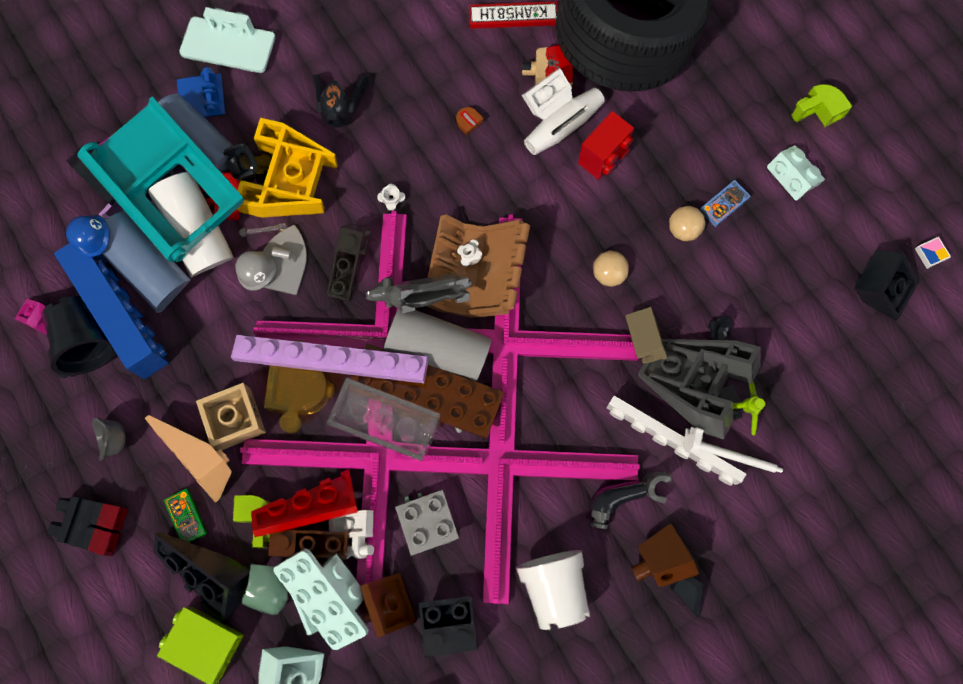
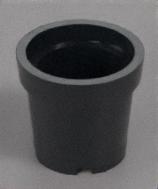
M81 296L64 297L60 299L61 303L55 306L50 303L44 308L42 319L50 346L48 357L51 369L55 373L68 376L89 373L103 367L115 357V350Z

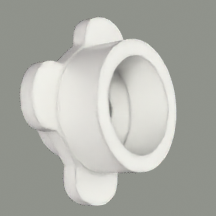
M389 184L378 194L377 198L379 202L387 205L388 210H395L396 205L405 200V194L399 192V189L394 184Z
M471 240L469 244L461 245L458 248L457 252L461 255V264L463 266L474 265L482 258L483 254L478 248L479 242L477 240Z

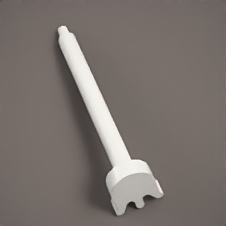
M691 427V429L685 430L683 445L685 452L695 454L698 450L773 473H782L783 471L776 464L702 442L704 429Z

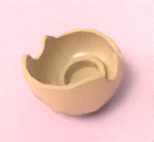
M683 206L676 209L669 219L671 233L675 238L682 241L697 239L705 228L704 215L699 209L692 206Z
M609 250L603 252L593 262L594 277L602 285L610 287L620 285L628 276V262L617 251Z

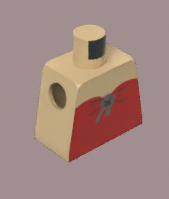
M560 46L538 48L536 50V62H522V75L535 76L536 85L556 69H561L572 87L573 66L564 56Z

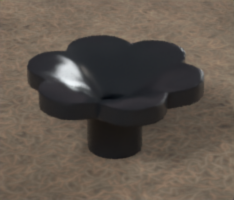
M720 315L717 321L711 320L709 322L710 340H725L726 336L730 335L732 331L731 317Z

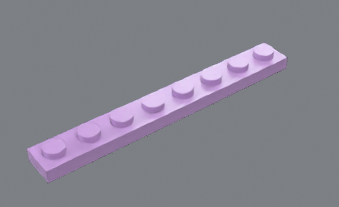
M236 335L231 355L234 361L417 383H425L429 361L427 356Z

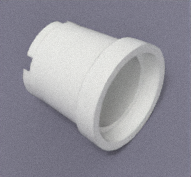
M581 550L566 551L540 557L516 567L520 581L526 585L540 629L548 630L550 629L549 624L553 623L558 628L566 627L584 621L586 619L585 616L590 617L581 569L584 567Z

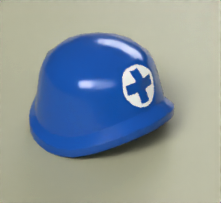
M78 216L68 224L66 237L77 253L86 257H96L107 249L110 232L107 222L101 216Z

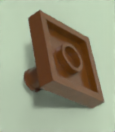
M400 573L360 586L366 603L361 608V614L369 612V614L362 617L367 622L372 621L377 638L417 622Z

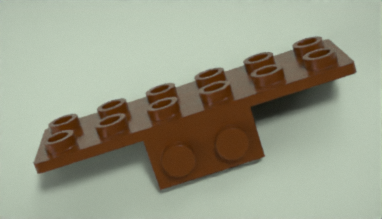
M366 344L364 348L365 350L387 352L371 344ZM430 365L427 367L425 383L353 375L348 385L351 390L394 405L398 415L403 418L412 420V417L420 419L423 425L435 428V425L442 427L444 423L483 438H487L504 395L503 391Z

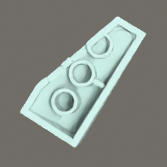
M286 646L262 649L259 684H319L324 654L322 652Z

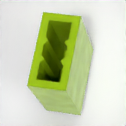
M192 606L184 607L174 616L172 621L174 626L170 633H167L162 638L159 644L161 649L157 656L207 684H218L244 634L225 624L223 625L218 620Z

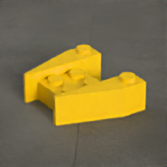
M260 118L254 140L258 150L272 153L273 156L263 186L240 180L237 191L244 200L238 211L257 217L324 213L325 209L322 200L313 197L322 167L327 166L337 169L338 164L335 154L284 123Z

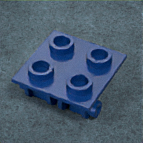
M204 68L201 76L177 79L178 94L182 95L204 117L225 114L221 73L215 74L211 68Z

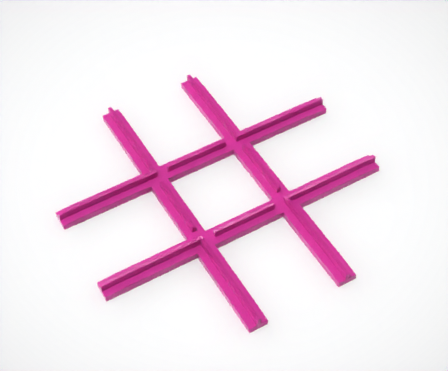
M392 210L391 214H383L378 282H381L385 277L393 278L394 284L403 282L407 214H397V211ZM509 215L508 218H499V223L514 220L522 221V218H513V215ZM519 282V287L513 289L518 292L515 308L510 309L509 314L495 315L494 330L468 329L492 338L487 354L493 355L492 388L504 393L490 430L489 449L392 445L395 406L370 397L366 444L247 439L244 441V446L240 449V453L243 454L242 464L364 470L361 510L373 511V537H365V544L372 545L374 553L367 555L365 558L358 559L356 581L360 586L383 578L390 471L488 475L483 603L509 604L513 476L637 481L638 470L640 469L638 455L514 450L517 356L637 361L639 358L636 356L631 335L518 331ZM377 301L375 325L257 321L256 327H253V333L255 337L356 349H364L366 344H371L383 349L398 308L394 305L391 308H387L384 301Z

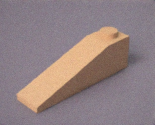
M150 415L145 417L157 435L174 452L184 467L189 470L200 486L216 503L220 499L232 473L226 464L230 460L221 449L216 452L210 444Z

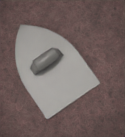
M293 225L274 236L263 250L264 253H267L275 260L277 265L274 278L264 288L297 295L306 268L307 251L300 232Z

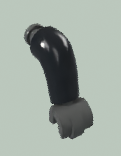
M652 471L647 473L643 480L624 482L601 488L594 493L589 501L588 508L592 510L591 516L594 517V520L590 521V525L596 528L608 529L606 520L610 519V514H615L616 509L620 505L645 498L646 495L654 501L666 503L667 498L663 495L655 494L654 489L658 482L664 481L668 484L673 478L665 472Z

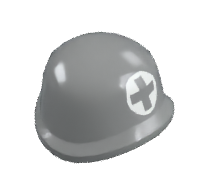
M260 251L243 253L237 259L235 265L240 284L251 291L260 290L267 286L274 278L277 270L275 260L267 253Z

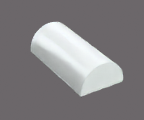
M189 172L170 176L148 189V193L157 210L182 238L190 236L213 216L196 180ZM217 226L190 249L182 261L192 278L234 259V256L219 226Z

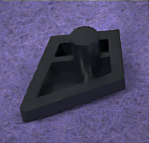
M695 575L672 583L671 590L696 617H699L705 581Z

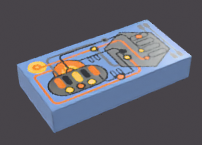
M734 180L701 207L700 211L716 227L749 200L751 196Z

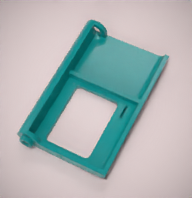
M153 97L149 99L148 105L103 144L99 145L96 142H90L85 144L78 152V158L169 262H180L183 260L190 249L236 211L244 200L241 194ZM94 149V151L91 154L88 152L89 150ZM177 165H182L219 206L218 211L187 238H182L146 197L148 189Z

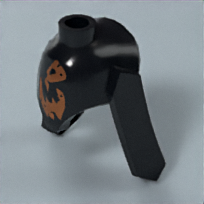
M320 74L312 75L316 92L317 112L320 113L322 120L327 125L335 128L348 125L352 121L354 114L357 113L363 93L369 84V77L360 75L350 99L337 81H331L325 88L321 82Z

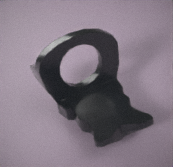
M239 143L224 150L223 154L225 156H232L228 162V169L237 181L249 182L254 180L255 177H261L263 174L268 173L271 163L270 153L265 152L263 155L256 157L244 143Z

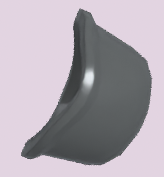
M94 418L92 420V427L98 442L99 461L119 454L123 450L126 441L123 426L114 420Z

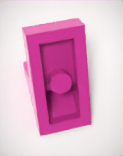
M26 299L15 320L47 334L42 319V311L46 306Z

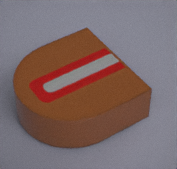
M465 107L457 113L456 121L458 127L468 135L484 122V118L475 109Z

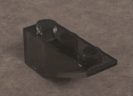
M350 224L340 227L327 296L350 301L366 253L370 235L369 229Z

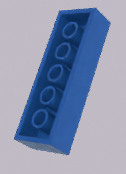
M70 243L54 253L127 370L145 380L169 364L165 357L168 354L160 343L155 342L153 339L155 336L154 331L148 324L142 322L143 314L136 305L132 306L129 301L132 298L124 287H120L117 283L120 280L118 275L112 268L109 269L105 263L108 261L102 254L96 257L83 256L77 253Z

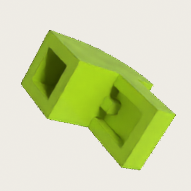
M817 85L811 89L807 97L801 99L796 104L797 107L791 116L795 122H798L816 113L823 125L827 127L844 118L852 108V105L839 89L830 85Z
M252 495L234 496L233 521L252 523L251 511L271 502ZM253 534L252 547L269 548L270 534L260 537H254Z

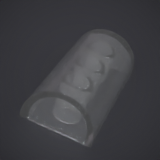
M346 378L326 424L422 462L436 433L440 413Z

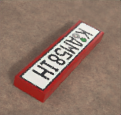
M557 2L469 5L470 29L555 26L558 11Z

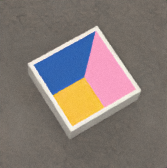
M939 237L915 248L927 269L951 257Z

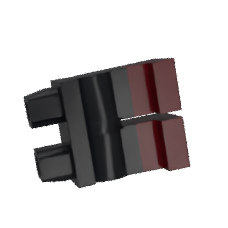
M78 497L59 498L56 511L66 514L63 523L57 521L50 523L47 534L57 538L56 542L89 550L103 556H113L120 534L96 528L95 525L121 531L128 508Z

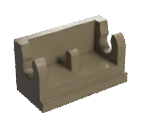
M649 307L625 315L637 358H642L643 363L668 359L652 308Z

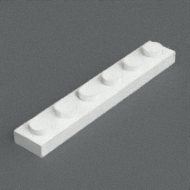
M613 396L609 402L607 409L610 410L609 413L618 420H623L624 418L632 423L631 427L640 433L646 431L654 436L652 439L662 446L667 444L674 448V452L684 459H688V457L697 462V467L706 472L713 471L718 474V479L725 484L737 485L742 483L746 473L714 454L698 450L695 454L685 452L683 447L685 437L616 396Z

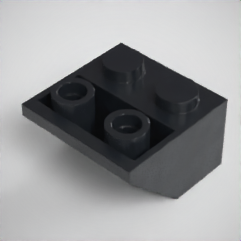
M471 596L419 603L425 657L478 650Z

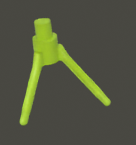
M752 382V384L748 383L751 397L745 399L742 403H733V409L743 408L745 412L752 414L751 434L754 436L757 430L758 414L765 406V402L763 399L758 398L754 382Z

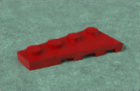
M349 469L341 472V477L334 480L327 478L320 481V486L307 491L304 488L297 491L290 499L285 500L281 498L251 511L254 537L358 513Z

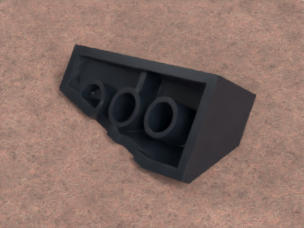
M160 531L155 533L154 553L172 574H180L186 583L184 587L190 593L194 590L203 600L200 602L202 608L224 625L243 598L242 594L248 586L250 571L230 557Z

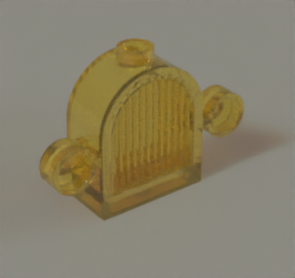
M270 365L264 408L269 412L285 413L280 418V427L287 433H295L301 427V419L298 414H313L322 409L328 399L334 396V383H329L322 371Z

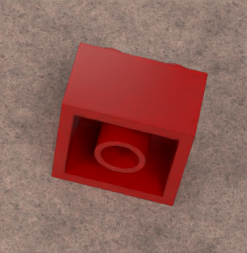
M612 111L582 143L578 164L598 180L604 174L608 176L616 166L614 163L618 159L623 160L629 153L630 148L628 147L633 141L634 127Z

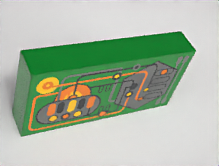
M184 489L163 500L181 540L191 543L208 534L189 489Z

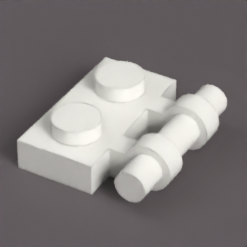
M361 510L358 513L329 519L330 532H348V538H352V546H349L347 542L346 559L350 556H354L357 559L365 558L367 555L374 553V547L365 544V537H373V511Z

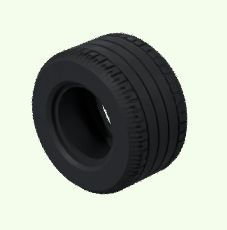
M561 0L555 26L558 44L566 59L578 72L591 81L607 88L630 92L657 88L677 76L686 65L711 11V0H629L644 6L658 18L654 20H640L619 12L608 0Z

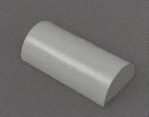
M398 308L383 350L391 353L427 356L429 359L428 365L477 382L492 338L417 310L403 314L401 308Z

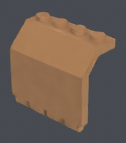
M447 214L440 216L427 278L451 273L468 278L472 281L471 287L466 289L470 293V301L456 303L455 299H444L427 307L439 312L471 318L509 314V310L515 308L518 292L513 289L519 287L522 268L518 266L523 265L526 245L522 243H526L528 240L530 225L521 220H514L482 227L462 223ZM471 240H477L479 242L478 248L483 254L482 258L474 265L463 266L461 264V255L457 252L458 248L461 245L469 244Z

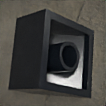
M876 250L873 257L868 261L862 276L857 280L854 289L865 304L893 320H898L919 281L903 254Z

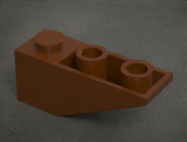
M284 530L270 534L268 556L291 557L303 549H308L315 558H331L337 554L339 558L346 559L348 532Z

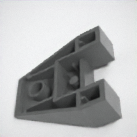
M662 339L668 359L644 363L638 372V377L695 428L704 429L703 433L724 439L733 422V401L722 399L718 396L728 377L752 384L761 366V347L734 340Z

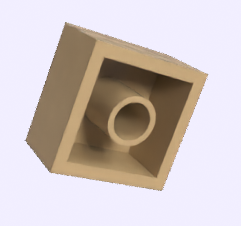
M244 383L196 401L210 445L216 450H224L247 439H252L266 433L251 388Z

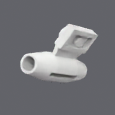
M556 69L522 95L533 115L543 120L524 140L526 148L530 153L536 155L561 142L586 123L604 104L603 94L597 88H593L572 99V87L562 70Z

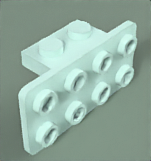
M205 8L203 14L205 19L198 17L190 19L180 48L182 57L263 73L266 70L275 41L273 32L254 29L249 16L240 12H226L220 8Z
M303 549L274 568V573L280 582H282L333 650H338L366 636L369 630L355 612L356 608L364 600L360 585L337 554L329 558L321 566L308 549Z

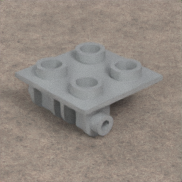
M443 490L395 507L411 556L459 539Z

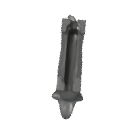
M453 273L397 284L393 283V278L385 277L376 284V287L366 292L365 297L370 301H384L387 308H391L393 305L396 308H401L404 314L415 311V307L428 306L444 299H455L456 303L470 301V293L466 289L471 287L472 281Z

